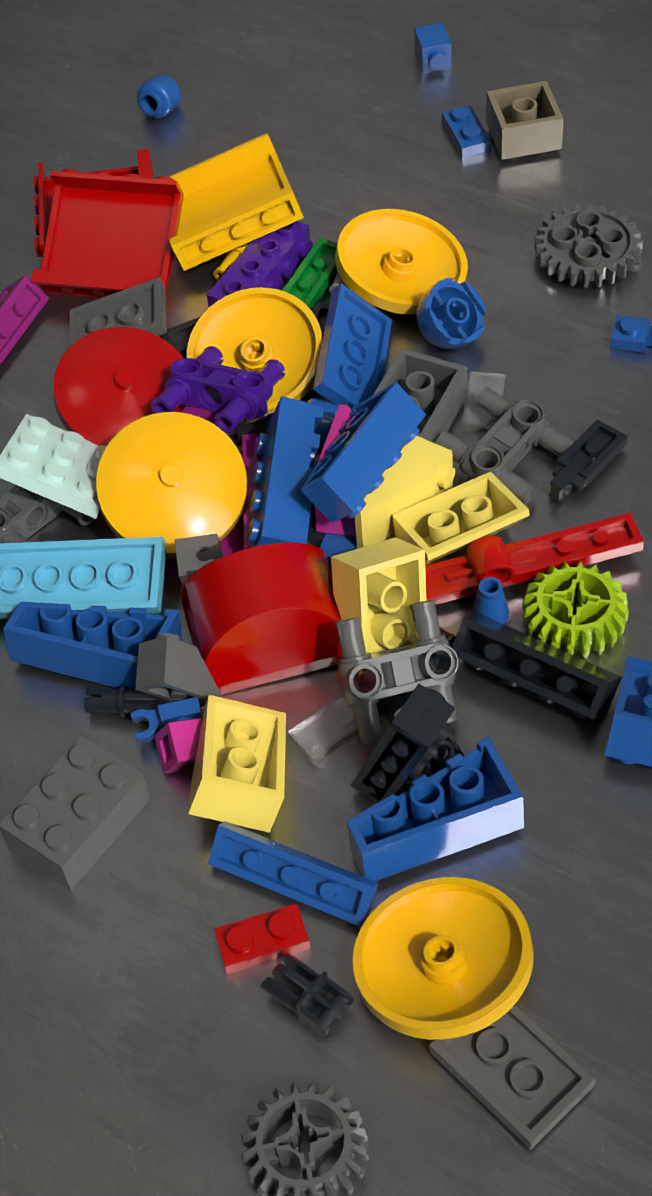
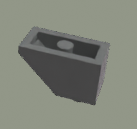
M169 633L158 634L154 640L139 643L135 690L170 702L198 697L200 707H205L208 694L222 698L196 646L182 642L178 635Z

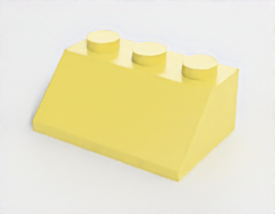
M490 471L392 515L395 537L424 549L425 565L439 558L463 549L479 538L494 535L515 525L529 516V509Z

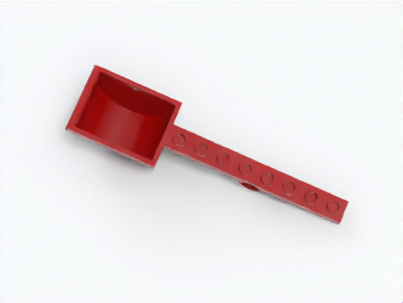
M631 512L504 545L502 539L497 536L482 537L470 544L466 555L425 566L426 600H435V605L475 595L477 594L479 583L487 577L497 578L501 581L502 586L506 587L535 579L537 573L547 574L550 565L559 570L564 561L570 567H576L580 561L583 566L632 554L643 551L644 541ZM287 542L244 549L221 557L200 568L181 587L180 598L192 645L197 647L221 695L334 666L339 663L338 659L342 658L337 629L334 625V622L341 620L333 595L332 570L327 554L317 546Z

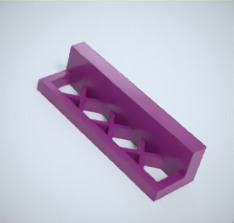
M26 275L7 286L0 294V364L49 300V297L35 284L31 283V280Z

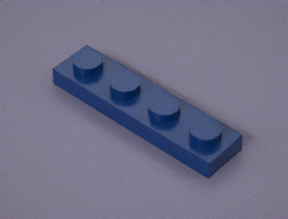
M226 821L218 825L208 861L209 865L359 927H362L369 917L378 882Z

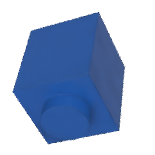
M437 23L414 27L415 54L422 73L450 69L451 41L444 24Z

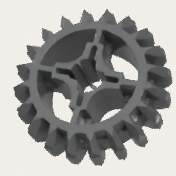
M293 1081L290 1086L291 1094L285 1097L282 1091L275 1088L273 1091L275 1103L272 1105L267 1101L260 1100L258 1109L262 1116L249 1115L247 1125L252 1131L242 1133L241 1136L242 1145L247 1148L241 1154L242 1163L244 1166L250 1167L246 1173L249 1183H260L257 1188L259 1196H271L273 1194L274 1196H337V1190L351 1195L354 1192V1187L349 1178L362 1179L365 1173L360 1163L369 1160V1149L363 1146L369 1140L368 1130L359 1127L363 1122L360 1111L349 1112L351 1100L345 1096L335 1101L336 1092L332 1086H329L322 1095H319L317 1083L313 1081L309 1084L307 1092L301 1093L299 1085ZM307 1116L324 1119L335 1126L337 1130L331 1131L330 1126L316 1127L309 1122ZM292 1120L290 1130L282 1136L275 1137V1142L270 1143L275 1132L286 1122ZM302 1130L305 1131L307 1142H310V1151L308 1152L310 1164L308 1165L305 1163L304 1153H300ZM342 1151L334 1166L326 1173L318 1176L320 1164L328 1158L335 1157V1152ZM280 1163L281 1168L294 1167L302 1173L303 1180L284 1176L275 1170L272 1165Z

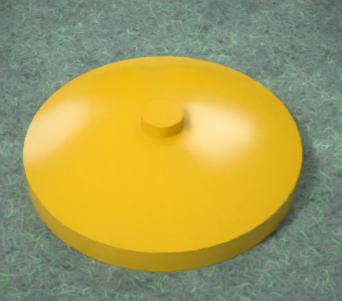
M379 209L355 217L347 223L340 233L335 252V262L339 275L351 291L375 307L398 314L416 315L420 299L431 286L446 278H455L452 281L461 284L465 282L468 271L466 254L459 241L451 232L426 216L406 210Z
M249 288L223 297L203 313L191 332L187 346V358L196 359L206 347L214 346L223 354V357L220 359H224L221 364L224 366L259 372L270 359L281 362L285 367V376L273 387V395L267 401V412L270 414L274 413L281 396L300 401L314 386L323 335L313 312L297 297L273 288Z
M162 412L142 417L130 423L113 437L105 448L98 465L96 490L102 515L109 527L119 538L163 537L167 543L165 558H177L175 539L217 533L219 541H221L229 534L237 523L245 504L247 476L240 452L233 441L220 428L201 417L191 414Z
M441 877L428 879L409 885L392 894L369 915L361 927L354 945V977L366 1006L388 1027L402 1034L421 1039H452L472 1034L491 1025L516 1004L528 985L532 973L534 959L533 944L528 924L519 907L497 888L468 878Z

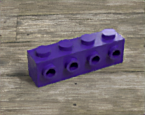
M296 221L253 240L207 293L208 307L223 297L244 289L262 287L279 290L286 280L293 276L295 269L313 247V243L310 240L309 225Z

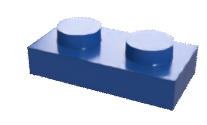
M471 105L456 107L455 109L442 112V123L462 158L492 150V141Z

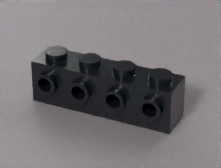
M480 613L463 617L452 646L458 658L462 659L463 664L479 671L486 670L497 675L498 680L513 687L521 686L534 692L533 695L536 698L552 704H561L569 708L570 713L585 720H595L608 713L622 676Z
M418 683L350 786L375 803L382 801L392 794L395 795L397 791L401 793L406 792L453 729V726L447 723V720L455 710V707L449 704L438 691L427 689Z

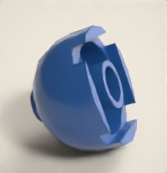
M446 278L431 286L419 301L416 317L417 325L429 343L438 348L455 350L477 340L484 332L485 325L482 326V316L486 314V308L480 295L470 284L466 282L459 284L456 281H452L455 278Z

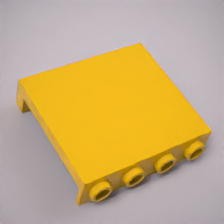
M268 133L169 176L178 182L184 193L178 234L169 239L184 271L304 218Z

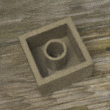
M547 81L486 91V123L501 160L562 149L564 118Z

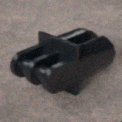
M288 952L283 958L285 965L277 964L272 970L274 979L266 977L260 987L296 1013L301 1025L305 1023L319 1034L326 1036L329 1032L327 1026L332 1020L338 1021L342 1016L340 1010L345 1005L350 1006L354 999L349 992L328 978L326 971H323L320 975ZM328 993L333 996L330 1002L325 999ZM316 1008L322 1011L318 1017L312 1014Z

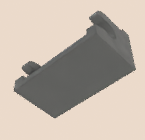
M217 533L175 539L178 572L182 585L197 570L224 557Z

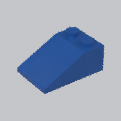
M627 656L605 756L615 758L622 763H638L652 767V661Z

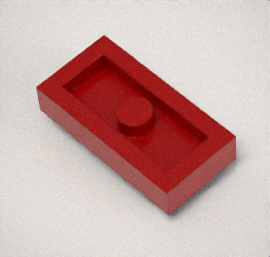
M297 903L214 928L226 974L282 958L288 952L295 954L311 949Z

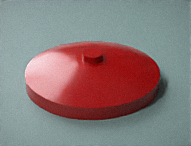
M110 327L91 332L73 343L63 354L57 365L53 382V399L57 414L68 431L76 432L84 439L98 446H107L113 437L124 427L142 417L154 414L152 411L154 405H151V402L165 390L166 381L171 376L170 366L173 362L184 358L170 343L145 330L131 327ZM180 404L173 412L181 413L187 405Z

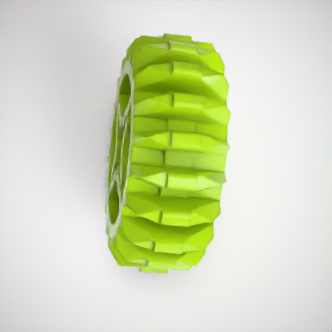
M564 561L561 569L558 570L550 565L547 574L537 573L535 581L529 583L525 598L522 601V610H524L523 622L528 627L530 636L572 655L574 653H581L586 659L590 654V650L601 655L605 646L613 647L617 637H622L629 615V610L627 609L628 599L626 593L622 592L620 581H612L610 571L599 574L596 564L587 569L584 568L581 561L576 567H570ZM577 604L576 615H573L574 605Z

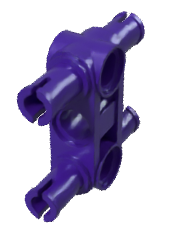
M208 346L196 359L184 358L172 363L170 366L171 376L166 381L165 390L151 402V405H154L152 411L154 414L173 412L181 404L217 412L214 417L217 420L214 422L215 425L223 432L231 433L243 419H258L266 415L268 411L267 401L273 395V387L285 376V367L275 359L268 360L259 372L221 365L224 360L220 359L223 357L221 351L214 346Z

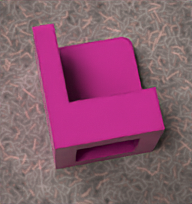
M203 718L168 723L154 735L164 774L179 772L188 763L195 761Z

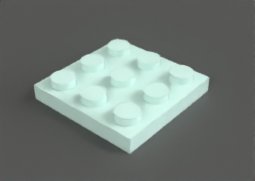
M26 414L0 455V478L96 519L101 510L96 490L97 469L101 456L107 446H98L84 439L76 432L65 431L51 425L44 418L32 417Z

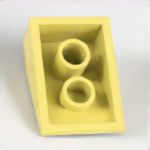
M416 436L400 451L402 457L392 467L383 472L384 481L376 490L366 495L363 499L366 502L365 507L355 516L357 549L395 538L393 514L453 488L455 468H453L452 450L419 436Z
M395 537L331 557L333 595L341 620L354 617L361 618L360 623L366 652L374 654L398 648L416 635L409 605L427 601L424 549ZM361 670L358 671L359 676L363 674Z
M208 694L192 775L188 814L221 822L226 821L234 825L270 833L284 800L286 713Z

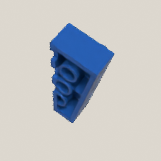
M397 382L352 408L349 413L352 419L341 425L338 430L340 436L329 444L325 451L328 455L317 463L301 489L305 496L331 523L346 516L351 519L362 511L366 505L363 499L382 484L385 479L382 476L383 472L397 463L402 457L400 449L410 443L420 432L417 426L426 414Z
M281 396L265 433L258 434L254 454L259 455V461L256 462L252 474V483H257V490L253 491L249 508L250 512L255 513V516L250 522L247 534V541L252 542V547L287 542L307 544L312 502L308 500L301 489L314 470L311 467L315 452L319 449L320 434H315L314 431L319 421L323 419L324 406Z
M20 602L3 628L10 661L119 689L121 686H128L130 690H135L139 643L154 640L158 634L163 633L178 635L180 641L183 642L179 610L165 609L163 615L147 614L146 608L130 607L129 613L107 612V606L92 605L91 608L85 610H71L70 604Z
M489 736L477 742V748L467 755L462 756L459 753L446 761V767L429 778L424 774L414 780L412 788L401 795L395 796L392 794L347 821L351 853L363 877L378 881L524 828L523 795Z

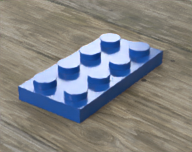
M342 283L332 290L313 390L334 404L347 405L352 410L354 406L373 396L383 379L392 319Z

